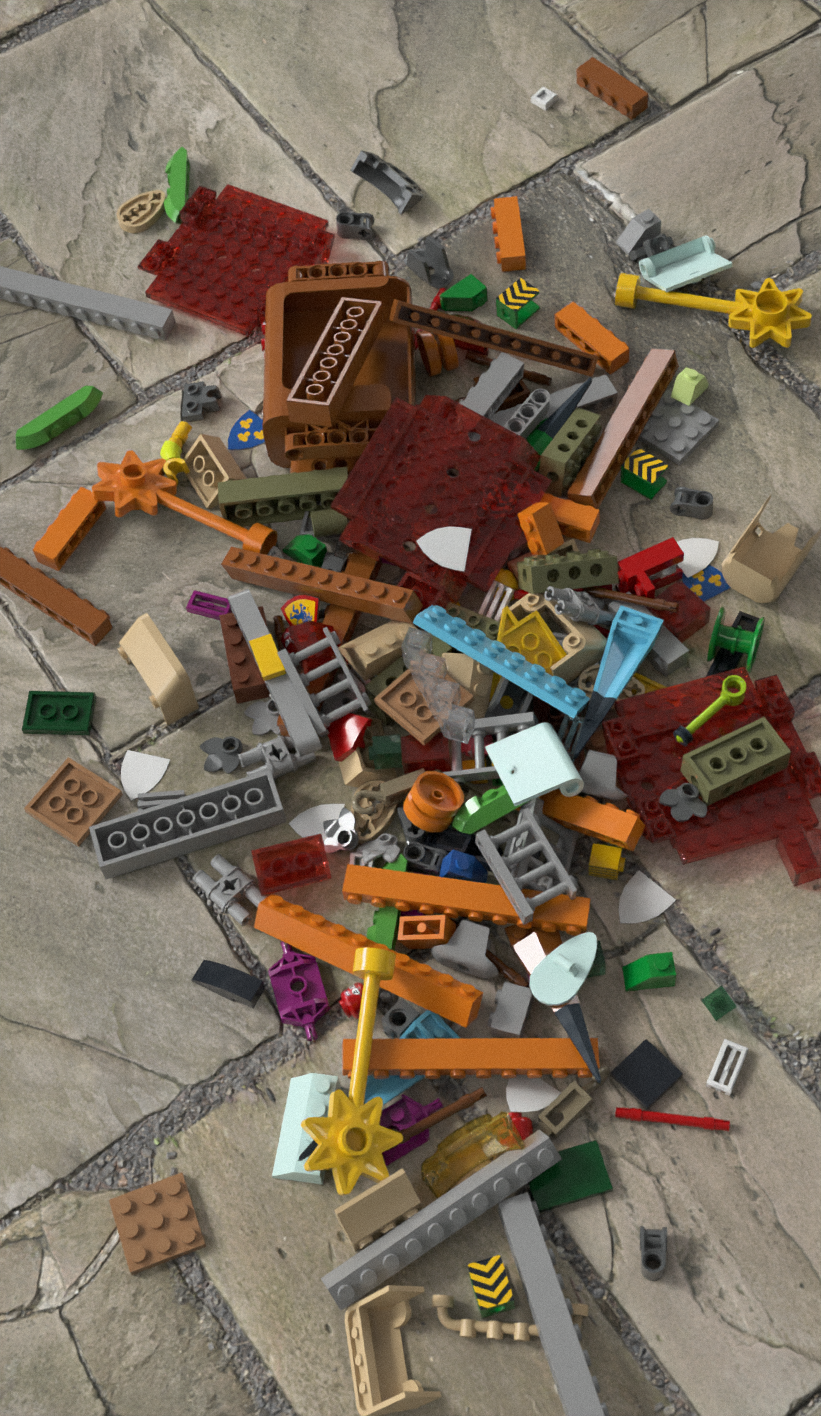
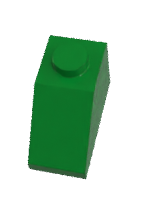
M470 274L440 294L441 309L443 311L472 312L488 301L487 287Z
M308 534L297 535L282 551L298 563L321 568L327 547L321 541Z
M673 952L647 954L622 967L626 992L675 986L676 970Z

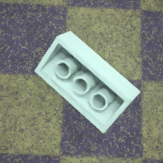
M311 1073L291 1078L272 1174L273 1178L323 1185L326 1170L306 1171L304 1164L310 1155L302 1161H298L299 1156L313 1141L301 1127V1122L308 1117H328L330 1094L341 1089L338 1076Z

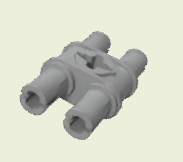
M549 586L547 588L548 591H545L544 597L547 601L558 603L555 605L556 614L569 616L576 622H587L588 625H595L597 623L606 626L612 625L611 622H613L615 615L613 612L600 609H603L605 605L602 599L590 597L587 592H577L571 588L562 590Z
M280 735L276 739L263 744L258 743L256 748L238 754L242 768L259 761L265 762L264 766L246 772L247 777L271 770L273 780L290 772L295 773L298 770L297 768L316 761L314 752L299 757L298 753L289 754V750L295 748L290 737Z
M218 854L211 860V866L223 877L215 882L203 870H199L194 875L193 880L206 892V898L212 900L221 908L223 914H230L237 922L245 926L250 922L252 916L239 903L244 898H247L258 908L259 902L267 897L256 888V882L250 880L241 871L239 866H232L224 857Z

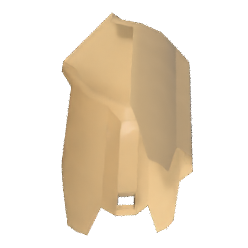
M771 494L721 563V571L726 583L732 589L758 603H773L777 600L821 535L820 529L801 550L794 546L799 528L787 523L773 534L765 530L760 524L759 519L771 498ZM758 527L761 530L759 536L755 532Z

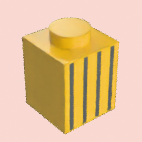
M593 843L589 861V875L617 880L619 871L623 872L626 858L622 857V848Z

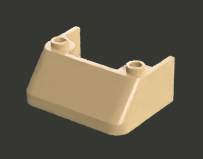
M529 593L509 607L518 622L535 610L540 615L546 612L568 634L563 640V648L568 655L551 666L553 676H558L565 680V684H569L580 676L586 668L593 666L602 659L607 639L593 625H588L587 622H576L569 616L556 614L555 605L558 603L547 601L544 597L545 593Z
M145 613L138 617L120 640V647L117 650L128 665L133 663L152 694L149 697L150 702L155 709L159 707L168 726L199 709L187 672L150 616Z
M388 1285L349 1306L345 1313V1327L356 1406L361 1416H378L416 1409L441 1397L440 1391H424L418 1380H408L400 1328L405 1326L411 1317L412 1311L409 1300L423 1293L424 1286Z

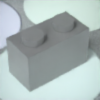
M504 982L502 990H497L495 997L496 1011L490 1013L487 1024L491 1028V1036L496 1038L523 1037L534 1000L530 988Z

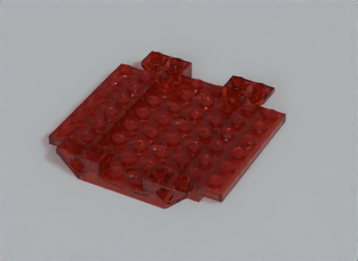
M227 184L216 198V191L199 186L180 210L182 224L168 242L158 239L137 266L139 270L157 275L145 291V294L149 299L249 337L255 327L260 328L262 323L265 322L266 292L269 288L278 283L288 282V270L293 266L328 264L335 234L326 231L329 227V222L326 219ZM253 269H260V271L252 272Z
M425 395L420 405L416 404L415 406L396 397L332 502L331 509L353 520L349 521L339 541L376 561H379L380 557L417 576L418 584L457 604L467 583L486 593L489 592L523 532L517 514L535 503H540L552 480L534 471L541 456L525 438L449 397ZM476 432L480 435V439L478 441H471L468 438V434ZM454 468L458 470L459 475L454 478L449 477L447 470ZM427 505H434L438 511L435 514H428L425 511V507ZM463 527L472 529L465 570H453L432 561L422 551L417 540L426 533L438 528ZM410 541L415 544L416 548L413 551H406L403 548V544Z
M745 666L618 700L614 704L618 717L602 721L607 754L614 755L617 759L616 776L623 792L629 796L626 799L630 809L640 815L639 818L645 824L641 835L652 844L669 840L672 848H676L683 865L818 827L819 820L809 799L821 797V764L815 752L807 753L792 723L795 711L777 674L755 680L754 687ZM731 675L742 677L746 682L743 702L737 706L725 704L692 734L693 741L688 743L687 746L680 744L674 737L673 732L680 726L686 728L721 696L720 693L725 678ZM736 688L728 689V691L731 693L739 692V690ZM765 717L791 751L788 767L707 806V813L704 818L693 814L686 822L675 820L671 814V807L661 804L659 799L664 791L668 789L677 790L683 783H689L681 772L683 755ZM644 782L651 783L654 788L651 790H645L641 787V784Z

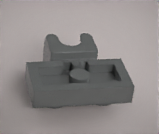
M664 233L644 241L643 247L630 252L629 255L632 261L636 259L640 261L669 250L674 242L671 236L666 237Z
M204 381L184 384L182 408L184 422L204 419L205 411L210 413L221 410L217 399H220L222 395L216 385L206 386Z

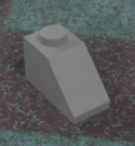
M650 209L645 210L632 218L616 241V244L630 256V252L644 246V241L661 235V220Z

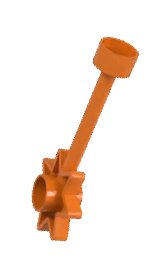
M129 450L126 452L121 464L99 462L97 464L98 476L102 481L92 486V498L98 501H114L116 517H123L131 510L140 509L150 515H156L158 513L157 503L242 541V549L267 555L272 547L276 546L278 537L276 530L260 523H255L248 530L174 496L176 495V482L164 477L163 466L166 460L163 458L142 463L136 453Z

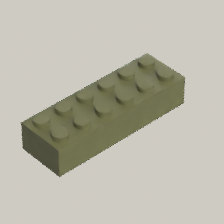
M347 467L218 482V502L222 517L241 527L252 526L255 523L269 524L302 520L305 511H309L308 518H311V511L335 508L338 503L348 504V506L351 505L353 508L352 490Z

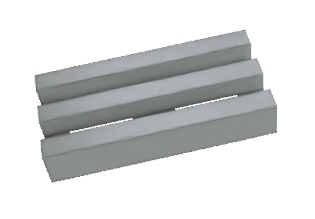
M184 790L139 793L137 812L144 810L146 807L157 806L185 797Z

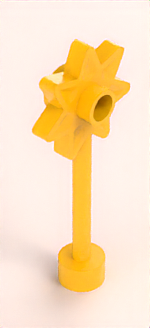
M626 273L620 274L617 283L615 306L634 309L637 300L640 299L730 314L728 320L730 328L750 330L749 346L751 348H756L769 338L788 348L791 346V330L807 328L811 325V313L798 307L802 302L803 290L797 288L781 292L772 278L765 279L759 292L737 289L735 301L673 291L665 292L661 289L640 286L641 278L639 275Z
M358 948L355 951L353 974L364 978L349 1097L342 1090L332 1092L329 1099L328 1117H308L301 1122V1127L318 1144L305 1162L304 1169L308 1172L332 1169L336 1189L341 1196L351 1193L360 1175L377 1183L389 1177L382 1152L403 1141L401 1133L379 1125L383 1106L381 1097L372 1098L364 1103L380 981L393 979L396 955L393 952L378 948Z

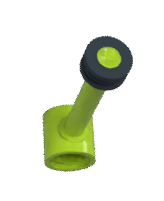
M737 675L725 678L722 684L721 696L686 728L680 726L673 732L677 741L683 746H687L688 743L693 741L692 734L725 704L729 706L741 704L745 698V680ZM736 688L739 690V692L731 693L728 691V689Z

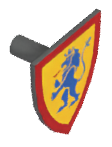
M300 595L291 598L280 608L286 621L290 626H304L312 639L315 640L318 619L325 618V609L319 610L320 598L310 595Z

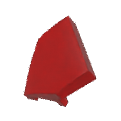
M349 713L330 723V726L327 727L330 733L328 737L335 761L342 762L357 747H365L363 737L367 729L366 727L371 726L372 719L355 713Z

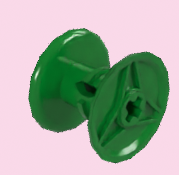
M721 607L711 635L707 662H711L714 659L718 647L731 650L732 654L735 651L748 654L746 668L750 673L759 649L765 617L759 619L755 632L741 629L739 625L737 628L724 625L726 611L724 607Z

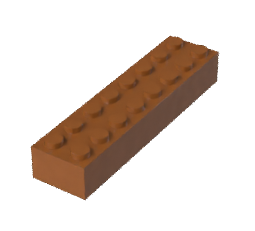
M341 297L286 400L290 422L332 427L384 324L381 301Z

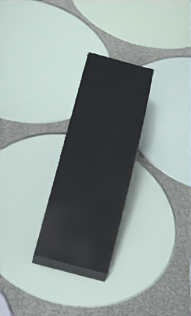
M454 829L428 833L423 845L439 848L448 853L456 850L474 856L487 871L492 872L476 844V837L473 833H462ZM498 845L497 851L502 856L503 851Z
M203 960L191 979L192 982L232 1002L236 1000L251 1008L255 1007L265 990L263 980L238 969L209 960Z

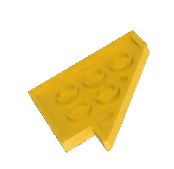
M508 606L502 609L497 641L503 643L506 649L511 652L522 654L526 658L525 660L531 664L542 666L546 670L545 672L553 676L551 666L567 654L538 611L535 610L518 622ZM493 672L489 702H491L502 677L496 672ZM503 696L500 704L504 709H510L513 706V700L509 696Z

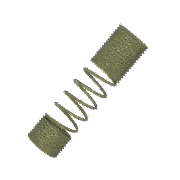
M383 499L382 524L373 501L370 504L371 526L362 503L359 505L360 528L351 505L348 506V520L345 506L326 510L322 509V511H311L314 536L316 539H319L321 537L350 533V509L358 531L362 529L361 506L369 529L373 528V506L382 528L384 526V504L393 526L395 525V514H393L392 521L387 503ZM421 509L411 522H416L422 515ZM401 518V519H402V522H403L404 524H405V523H406V524L409 523L408 521H406V520H404L403 518Z

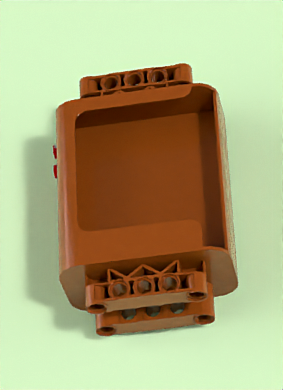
M379 260L375 262L293 266L288 270V282L275 284L266 292L265 322L262 323V334L265 335V339H261L262 352L265 351L262 431L268 457L276 466L290 468V473L347 467L350 484L377 481L388 482L395 478V463L409 460L414 456V442H417L415 328L388 320L394 299L413 304L412 290L410 284L405 279L389 276V265L387 262ZM341 297L381 301L384 324L332 427L290 422L286 400Z

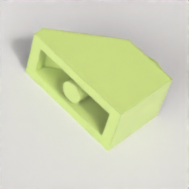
M686 367L676 377L671 397L690 406L708 388L709 383L704 375Z

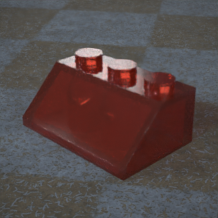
M321 833L251 850L261 896L332 879Z

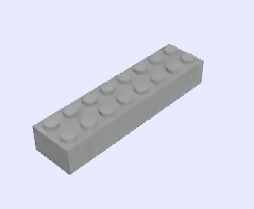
M267 770L93 825L89 829L100 869L105 879H109L287 821L271 770Z

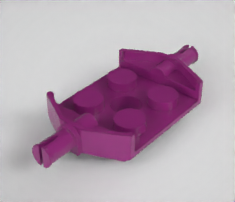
M282 941L280 945L283 950V957L268 970L283 1024L305 1028L307 1040L313 1041L310 1032H312L313 1038L316 1040L318 1036L314 1025L330 1010L315 956L295 953L290 944H287L288 949H286L285 942ZM295 982H303L305 984L301 991L296 992L291 989Z
M402 1094V1099L381 1111L379 1125L399 1131L404 1128L407 1129L443 1108L440 1099L437 1098L426 1106H422V1104ZM430 1128L410 1138L411 1140L404 1144H399L389 1151L382 1152L385 1165L388 1166L430 1141Z

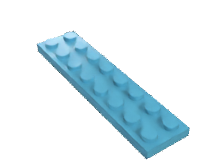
M429 606L417 614L413 621L415 625L573 719L587 706L591 699L581 689L570 687L565 684L566 682L562 678L548 674L538 664H531L525 660L526 658L522 654L511 652L506 649L503 643L489 639L483 631L472 629L466 625L464 620L450 616L440 606Z

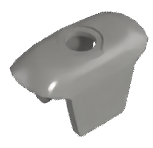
M593 750L588 751L579 771V775L584 782L582 793L614 801H620L629 797L615 786L617 759L614 755Z
M462 920L447 944L435 946L431 950L433 957L438 963L457 971L484 979L493 978L499 974L495 965L485 956L486 950H490L491 941L489 940L490 930L488 927Z

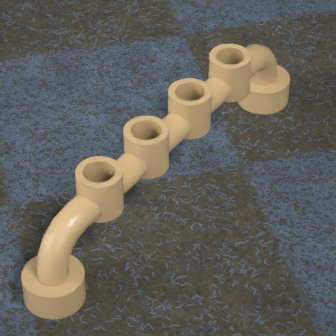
M433 1295L432 1307L437 1308L441 1324L447 1329L460 1331V1337L476 1338V1332L487 1333V1339L503 1340V1334H514V1341L529 1342L530 1336H539L534 1324L452 1319L448 1314V1309H453L454 1297L449 1295ZM571 1303L573 1315L570 1316L572 1317L573 1325L578 1324L580 1328L582 1319L588 1317V1305Z

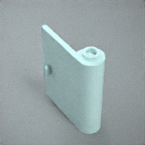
M705 235L640 260L639 268L645 280L663 291L669 292L690 283H697L702 278L731 268L733 263L714 253L716 248L715 242L712 238Z
M540 723L485 746L514 806H518L558 788L564 796L572 797L580 793L584 787L582 778L550 723Z

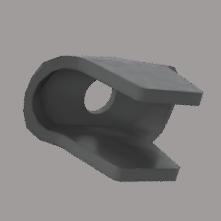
M431 236L426 237L425 248L415 251L410 249L404 259V263L420 279L437 289L447 286L454 278L445 248ZM428 268H433L435 270L434 274L430 275Z
M502 676L484 718L526 713L533 694ZM503 696H509L513 700V706L510 709H504L501 706L500 700Z

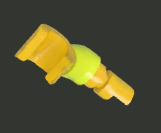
M184 421L178 424L171 438L163 443L160 451L161 458L166 460L163 471L167 478L176 482V487L178 486L176 475L180 472H185L186 474L190 472L186 462L180 457L181 448L188 439V434L192 429V426Z

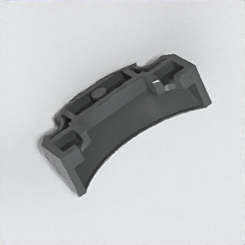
M360 151L350 171L385 194L394 203L401 215L422 200L423 194L420 192V187L403 171L390 162L382 160L374 153Z

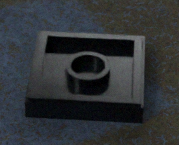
M645 1039L610 1072V1076L648 1110L683 1077V1073Z

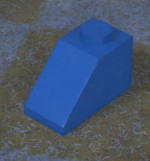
M452 850L442 860L439 877L486 883L488 871L476 857Z

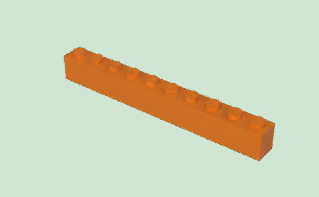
M347 864L342 889L344 900L352 904L371 903L372 906L378 908L392 906L400 911L413 909L427 915L441 913L449 918L462 916L468 917L469 920L475 922L489 920L497 925L510 923L517 924L518 927L524 929L538 927L546 932L566 931L567 934L573 936L587 932L591 898L579 896L571 900L568 895L560 894L535 907L533 920L523 925L501 885ZM529 889L521 890L524 897H529L530 899L543 892Z
M271 894L259 902L254 928L353 974L356 949L378 948L393 952L396 955L393 979L380 981L379 987L465 1028L477 1018L484 992L475 989L474 986L464 984L449 974H443L432 969L427 964L410 959L409 956L395 952L384 944H378L369 940L366 936L354 933L343 925L328 921L321 915L305 910L302 906L287 902L280 896Z
M570 1038L372 1039L368 1075H374L375 1079H387L389 1075H399L401 1079H412L415 1075H425L427 1079L440 1078V1075H450L453 1079H462L466 1075H476V1078L480 1079L490 1078L491 1075H501L502 1078L507 1079L516 1078L517 1075H527L528 1078H541L542 1075H552L553 1078H566L568 1074H578L579 1078L592 1077L591 1071ZM590 1038L599 1069L598 1038ZM343 1039L342 1076H348L349 1079H351L356 1039Z

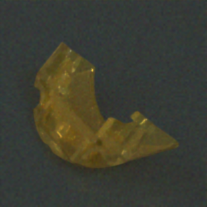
M501 1111L494 1117L488 1113L467 1122L443 1139L436 1146L437 1151L429 1158H426L421 1164V1177L438 1199L479 1164L501 1153L522 1150L526 1146L507 1112Z

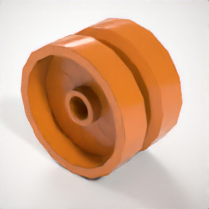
M425 330L417 332L419 352L429 376L440 374L442 366L447 371L459 367L453 338L435 333L432 334Z
M426 771L418 776L404 801V812L407 818L420 829L432 833L442 832L448 829L463 804L464 793L460 785L453 778L444 773Z

